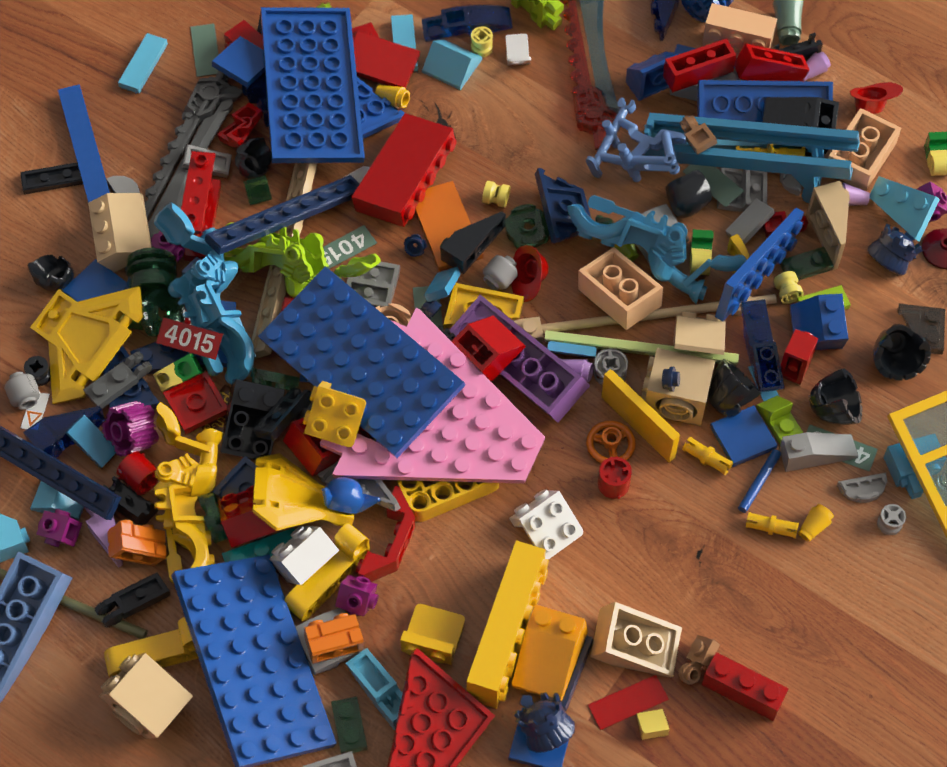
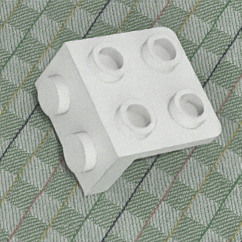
M544 489L534 496L535 500L530 504L524 503L514 510L515 514L509 519L514 527H523L534 546L546 549L545 559H550L582 536L583 529L560 491Z

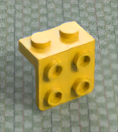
M322 381L318 387L314 386L310 401H313L311 410L306 411L303 424L306 425L304 434L345 447H352L359 430L366 401L362 398L330 389L332 383Z
M417 604L408 630H403L400 640L401 651L411 655L412 651L418 648L432 661L452 665L465 624V617L461 614L432 606Z

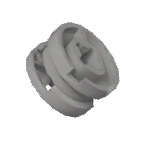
M609 348L599 352L594 362L593 375L595 380L603 385L604 374L611 369L624 381L628 368L627 357L617 349Z

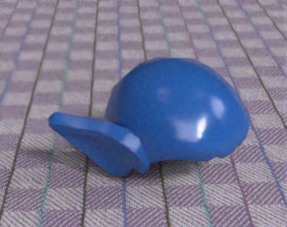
M347 477L332 479L325 488L321 489L324 505L329 509L339 512L357 514L380 502L379 497L363 494V489L359 482Z

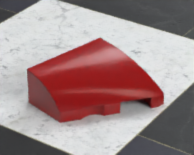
M247 103L231 114L234 122L217 133L219 141L231 147H239L243 144L263 116L262 110L251 103Z

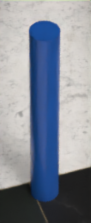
M773 449L738 506L741 512L747 513L782 455L779 450Z

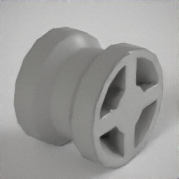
M888 504L884 506L877 520L879 530L886 535L899 533L905 523L906 513L899 505Z

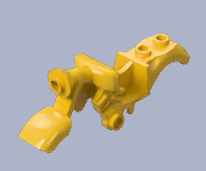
M160 402L156 408L158 413L156 426L163 434L166 444L200 456L199 464L186 453L183 457H179V459L162 462L155 471V478L160 482L154 487L155 496L162 501L155 502L154 508L165 510L163 515L156 516V520L164 522L163 528L166 529L169 552L166 561L169 580L173 583L171 577L173 572L183 570L181 556L177 554L175 542L191 553L194 562L190 568L215 564L214 554H209L208 546L212 544L210 530L205 531L204 516H197L194 507L197 499L210 495L215 488L218 445L223 438V433L216 429L208 428L196 436L197 441L182 437L177 417L172 410Z

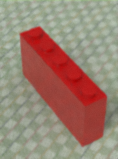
M404 113L352 195L355 211L404 227L408 220L413 218L418 203L424 200L426 190L434 183L439 169L444 167L450 151L452 152L456 147L457 141L453 128Z

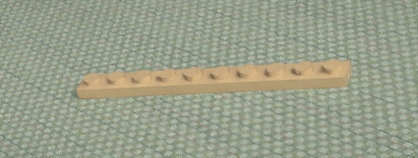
M295 163L286 201L312 190L317 163ZM303 220L287 226L286 234L292 237L293 230L298 229L300 237ZM270 265L251 339L256 354L254 359L270 355L272 349L261 341L258 336L280 314L286 294L284 275L280 273L281 268L276 265Z

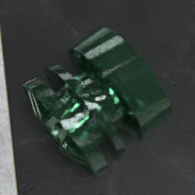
M153 247L142 248L131 253L126 260L127 289L141 287V299L145 308H161L176 301L177 298L172 297L168 292L170 283L177 276L176 256L165 249Z

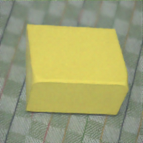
M663 709L636 714L642 740L667 736L669 734V726Z

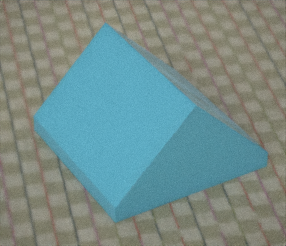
M445 39L434 40L428 52L422 73L461 90L482 61V56Z

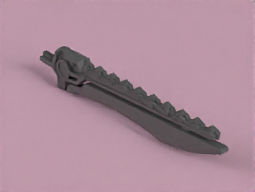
M218 71L215 78H200L182 113V120L185 122L175 128L177 139L168 143L170 154L160 159V166L163 169L153 174L155 185L145 190V196L148 200L144 204L147 222L149 221L150 239L160 231L155 226L154 220L156 215L166 205L172 202L181 209L188 169L182 168V157L185 153L186 145L190 144L208 149L228 113H231L233 110V102L243 95V90L228 84L230 77ZM151 255L125 267L126 275L131 276V273Z

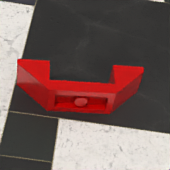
M396 485L392 495L398 501L401 508L396 512L386 508L387 518L398 521L394 529L395 539L393 544L389 543L387 545L384 556L367 551L365 558L359 560L356 568L358 576L368 578L371 582L398 570L415 529V516L401 488Z

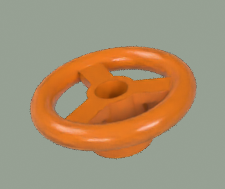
M603 421L596 424L589 431L586 446L589 454L596 461L602 463L607 457L600 455L596 451L594 441L604 445L609 452L610 458L618 457L616 448L621 443V440L627 437L628 448L624 454L619 456L626 461L632 456L636 442L632 431L626 425L617 421ZM604 429L602 435L597 434L599 431Z

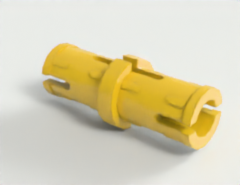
M692 437L687 439L689 443L685 442L682 450L698 458L704 466L708 464L723 475L728 473L727 469H731L733 461L716 453L713 447H706Z
M749 512L745 528L766 531L768 535L772 536L775 533L796 539L797 531L795 530H798L799 523L776 519L777 516L774 515L767 517Z

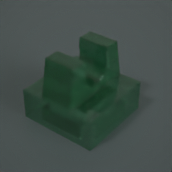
M265 175L243 181L250 205L272 199Z

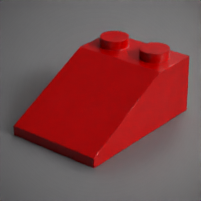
M303 417L292 422L283 441L313 477L338 462L341 456L320 447L322 439L304 434L306 425L303 424ZM359 426L358 434L371 440L374 439Z

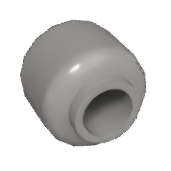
M496 255L483 269L484 282L493 290H505L518 276V271L515 267L517 265L516 262L508 255L505 257Z
M16 372L10 375V379L4 385L10 404L21 410L35 406L41 393L33 375L24 374L23 372Z

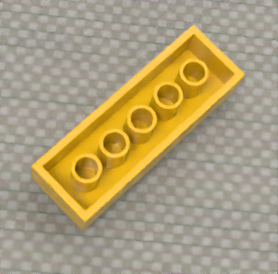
M517 540L467 679V692L482 705L497 709L499 701L504 702L507 696L509 677L512 678L517 664L515 662L516 657L520 653L533 607H535V604H538L541 584L544 585L548 573L547 566L549 560L545 559L546 549Z

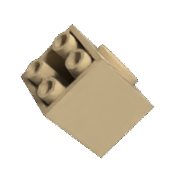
M657 348L655 357L650 356L641 398L662 418L701 426L715 360ZM670 366H674L676 372H680V385L675 387L674 392L662 387L663 370L669 369Z
M146 653L134 654L132 657L128 656L120 664L119 669L121 671L118 675L111 676L101 686L103 692L99 697L113 709V714L131 731L142 735L146 739L158 738L193 695Z

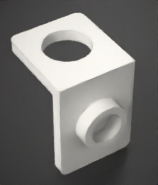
M506 35L507 65L530 64L528 35Z

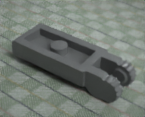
M137 351L128 356L125 362H121L83 389L84 393L101 410L136 385L153 367L148 361L139 365L132 372L131 369L144 358L141 352Z

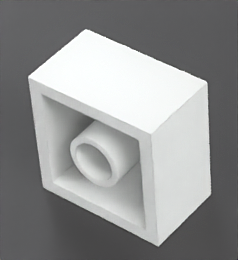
M301 525L291 533L292 538L286 544L283 542L273 549L270 561L288 583L302 585L332 558L339 549L320 527H303Z

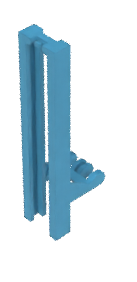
M649 113L646 123L647 128L644 130V133L652 137V133L658 134L660 130L666 129L685 135L680 126V121L685 116ZM695 117L698 125L705 123L716 139L806 147L812 154V157L709 148L697 155L691 146L674 144L677 163L791 174L805 188L802 192L803 201L810 203L813 188L820 186L822 177L851 180L853 172L851 161L827 159L824 156V149L858 152L860 140L859 131ZM650 148L644 156H665L664 148L658 151Z

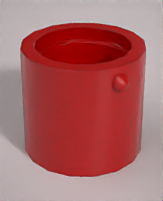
M138 451L125 457L116 471L118 479L127 484L137 495L149 492L159 481L155 478L157 467L145 457V453Z
M610 457L601 463L598 475V489L605 497L620 499L628 492L632 476L630 464L620 457Z

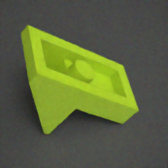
M777 395L757 404L756 409L781 445L782 437L800 434L803 431L791 414L793 403Z

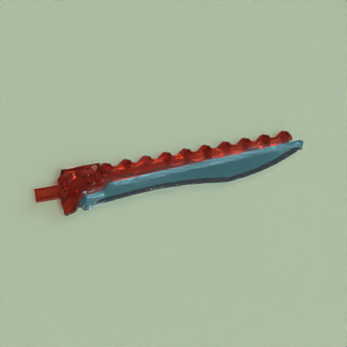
M561 0L568 7V9L564 10L562 16L570 22V24L566 25L564 32L572 38L568 40L566 47L574 53L569 57L568 62L576 68V70L571 72L570 78L578 84L572 91L576 124L580 131L588 132L590 135L593 134L595 150H598L606 136L602 122L610 120L612 124L619 111L604 48V0H579L595 87L591 85L576 1ZM602 96L605 97V101H606L607 107L605 106V103H604V100H603V97H602Z

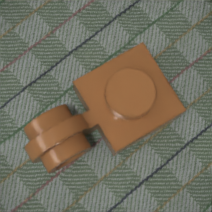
M686 115L682 118L680 126L685 133L687 142L697 155L717 144L716 137L705 123L698 125L693 115Z
M697 635L686 657L691 663H686L679 669L681 681L689 685L696 683L700 679L702 666L709 667L720 644L712 639Z

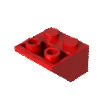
M494 315L467 324L451 341L491 381L526 347Z
M254 485L248 487L246 491L238 494L230 493L221 500H218L221 522L231 548L276 532V530L252 512L253 505H257L253 502Z

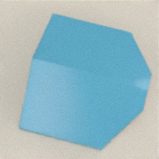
M41 481L30 509L44 513V510L55 513L56 509L71 513L70 517L79 521L84 507Z

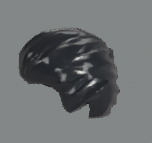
M265 138L249 139L237 148L235 165L239 173L246 179L252 180L264 177L269 171L268 166L272 162L271 151L265 142Z
M52 254L44 255L27 265L35 284L46 290H60L67 286L74 277V270L71 264L62 256H59L57 259Z

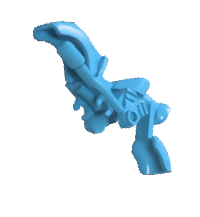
M596 195L589 198L588 205L590 208L608 214L614 212L626 217L615 223L602 224L594 221L581 204L567 206L569 216L577 227L579 236L586 239H592V237L601 239L600 243L610 247H614L615 244L620 247L624 244L642 246L648 252V261L654 277L659 281H668L677 289L688 294L695 304H697L698 299H704L707 287L704 286V279L699 281L695 279L709 266L718 271L733 272L737 271L747 260L744 255L740 254L735 256L719 254L712 261L710 259L705 261L690 276H687L675 267V265L681 264L687 259V228L683 223L678 222L670 227L666 225L667 215H663L660 222H656L654 220L655 211H651L645 217L637 211L633 212L616 206L614 201Z
M170 202L156 215L154 220L155 226L163 233L169 243L174 245L181 244L182 247L206 255V257L195 262L192 268L180 278L174 279L168 287V292L174 298H181L178 304H184L187 310L183 313V316L190 318L193 326L223 334L220 348L228 362L225 380L232 385L233 379L244 380L248 377L256 357L252 340L239 318L242 315L241 311H225L220 299L221 292L227 288L236 276L239 268L238 264L235 261H225L224 254L219 255L204 241L206 234L217 229L209 228L203 231L200 237L193 235L195 230L188 216L177 205ZM218 354L216 360L201 356L209 375L216 376L223 371Z

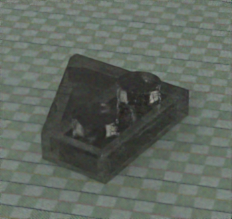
M899 303L897 312L904 318L906 326L926 339L932 354L942 355L945 336V309Z

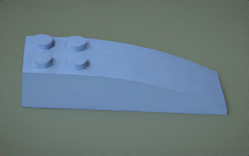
M21 552L17 553L0 585V703L35 650L72 580V577Z

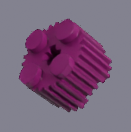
M132 401L109 408L108 418L102 425V432L106 440L112 441V446H115L114 451L117 455L125 456L136 451L149 449L151 445L158 442L159 435L154 428L156 425L153 423L155 412L151 405L144 406V403L140 401Z

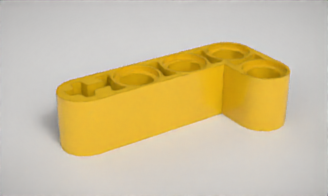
M398 480V486L401 488L415 516L416 522L427 521L493 493L499 487V483L440 481L425 487L422 481ZM406 484L415 485L413 488L404 487ZM463 485H469L471 488L468 490H463L460 487ZM439 495H447V496H448V498L443 499V500H442V499H439V498H437V497H438ZM418 504L425 505L423 509L414 508Z
M350 523L343 525L335 535L334 542L339 551L302 585H296L284 599L289 610L300 620L306 621L340 587L341 582L356 570L359 560L365 558L367 551L370 552L369 539Z
M185 617L178 621L179 629L106 649L104 657L108 676L114 677L118 675L121 671L119 669L120 664L128 656L132 657L134 654L146 653L162 668L197 659L198 655Z

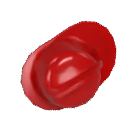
M883 82L866 87L853 88L850 90V95L855 98L856 113L861 108L872 114H877L884 110L888 99L902 94L903 88L897 83Z
M524 245L519 247L513 257L517 264L515 267L518 271V276L512 282V292L515 295L524 296V302H528L537 296L541 282L547 277L549 266L545 257L537 249L530 245Z

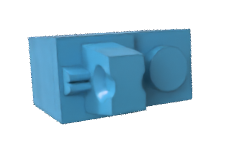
M935 434L913 439L920 456L940 448ZM901 444L888 446L883 458L896 487H905L911 500L921 497L924 491ZM945 456L925 464L930 476L936 475L941 471L946 461Z

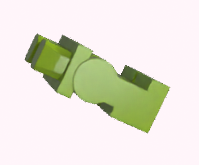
M511 0V4L515 8L522 6L528 11L531 19L537 22L536 25L540 28L547 25L550 29L555 30L562 24V18L559 14L562 13L564 4L559 0Z

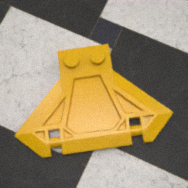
M140 286L78 302L58 289L31 325V329L48 340L53 405L84 398L86 394L83 389H85L86 383L89 379L95 382L127 340L132 333L128 326L133 320L139 323L143 318ZM123 314H125V315L123 316V318L121 319V321L118 322V320L120 319V317H121ZM79 373H82V374L79 376V378H78L76 381H74V380L76 379V377L79 375Z
M278 453L256 458L255 465L258 467L255 468L253 502L257 505H253L252 512L274 530L278 531L320 519L329 521L336 526H343L346 523L352 525L354 514L327 508L324 505L321 491L325 486L319 484L282 454Z

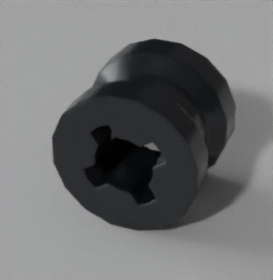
M33 356L25 362V373L33 375L38 386H43L51 380L50 368L45 358Z

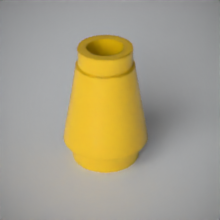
M378 85L375 91L376 95L382 99L385 97L397 109L405 108L410 100V92L405 87Z
M821 504L811 507L798 531L799 536L805 541L810 542L832 523L831 519L834 515Z

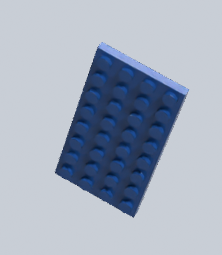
M261 7L272 163H364L365 154L350 8Z
M326 266L258 336L261 341L313 386L318 387L322 381L332 383L330 389L364 399L366 406L360 427L396 458L410 446L466 386L463 380Z
M270 555L174 571L171 575L235 767H254L333 748L337 744L288 605L284 600L285 597L273 563L270 561Z

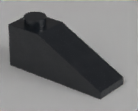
M501 211L459 229L449 238H445L440 245L441 260L453 268L458 267L460 272L464 274L505 228L506 214Z

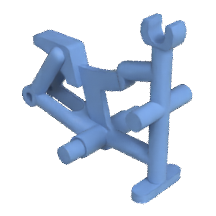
M621 97L617 104L619 111L613 123L611 124L610 120L602 122L606 136L594 158L587 156L585 160L592 175L596 178L601 177L602 172L599 166L602 161L622 166L634 182L641 180L640 171L669 172L672 175L677 174L680 171V167L677 164L674 144H686L687 139L685 135L666 129L660 130L655 137L639 132L636 124L625 119L627 113L631 114L636 109L634 100H631L629 105L625 106L626 102ZM620 127L628 130L630 138L639 143L632 152L625 143L620 142L617 136ZM610 145L618 149L619 156L607 153ZM650 148L656 151L664 148L665 156L644 155Z

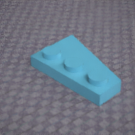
M878 176L870 193V199L917 241H920L940 200L934 195Z

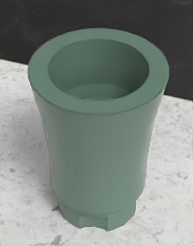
M803 0L773 1V9L777 18V35L779 43L783 46L797 44L801 39Z

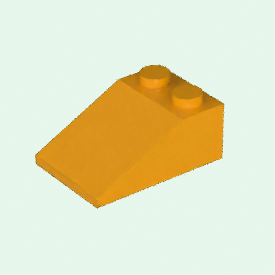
M535 604L525 630L511 684L512 687L537 695L547 693L549 698H553V694L557 693L562 702L588 634L585 619Z

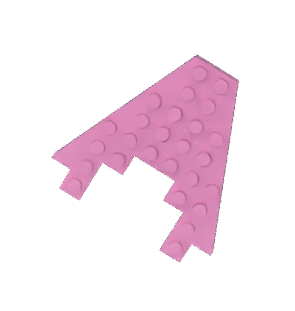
M415 309L407 327L392 321L463 380L466 386L398 458L394 457L377 441L358 433L352 447H345L322 439L320 447L341 456L332 473L333 477L375 480L525 483L543 445L545 436L420 309Z

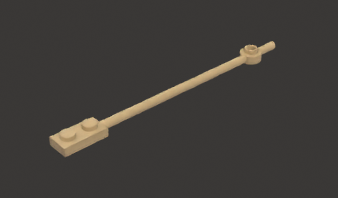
M750 295L746 302L740 303L735 315H747L754 306L776 304V295L757 297ZM720 301L657 309L641 321L676 317L677 315H682V311L695 312L697 314L715 312ZM610 316L541 324L540 317L513 320L539 342H543V334H545L546 330L560 332L618 324Z

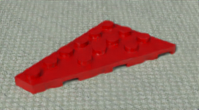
M418 648L414 649L410 656L387 767H457L495 715Z

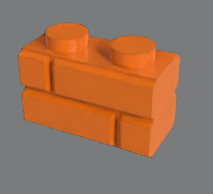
M121 520L107 532L109 543L108 555L110 558L155 566L167 556L166 545H164L166 542L165 531L155 529L153 525L139 526L133 524L131 520Z
M338 614L333 620L326 622L315 620L310 622L307 627H304V638L312 664L363 651L364 640L355 614Z

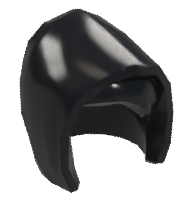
M700 170L692 171L685 176L677 178L665 187L669 204L673 213L678 218L691 217L697 214L712 200L710 186Z

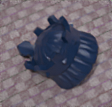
M886 224L884 230L881 231V235L878 237L879 239L869 245L867 251L880 265L897 275L903 276L908 270L909 263L916 259V256L923 250L919 243L914 246L913 241L915 239L907 231L903 234L899 232V228L894 226L891 230L890 224Z
M541 693V700L533 703L531 695L521 696L520 705L524 706L525 709L523 712L515 711L514 716L517 718L515 722L521 727V732L526 734L527 746L533 752L543 753L554 750L565 744L575 732V723L566 714L557 693L553 694V698H549L547 693Z

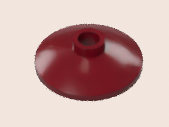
M945 228L929 232L922 242V253L925 259L933 266L941 269H947V246L945 245L947 244V229Z

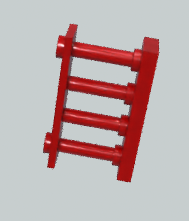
M192 151L181 210L188 216L194 227L195 233L193 235L200 237L203 231L214 228L221 180L211 179L215 153ZM185 248L184 259L186 261H192L195 257L201 260L206 257V255Z

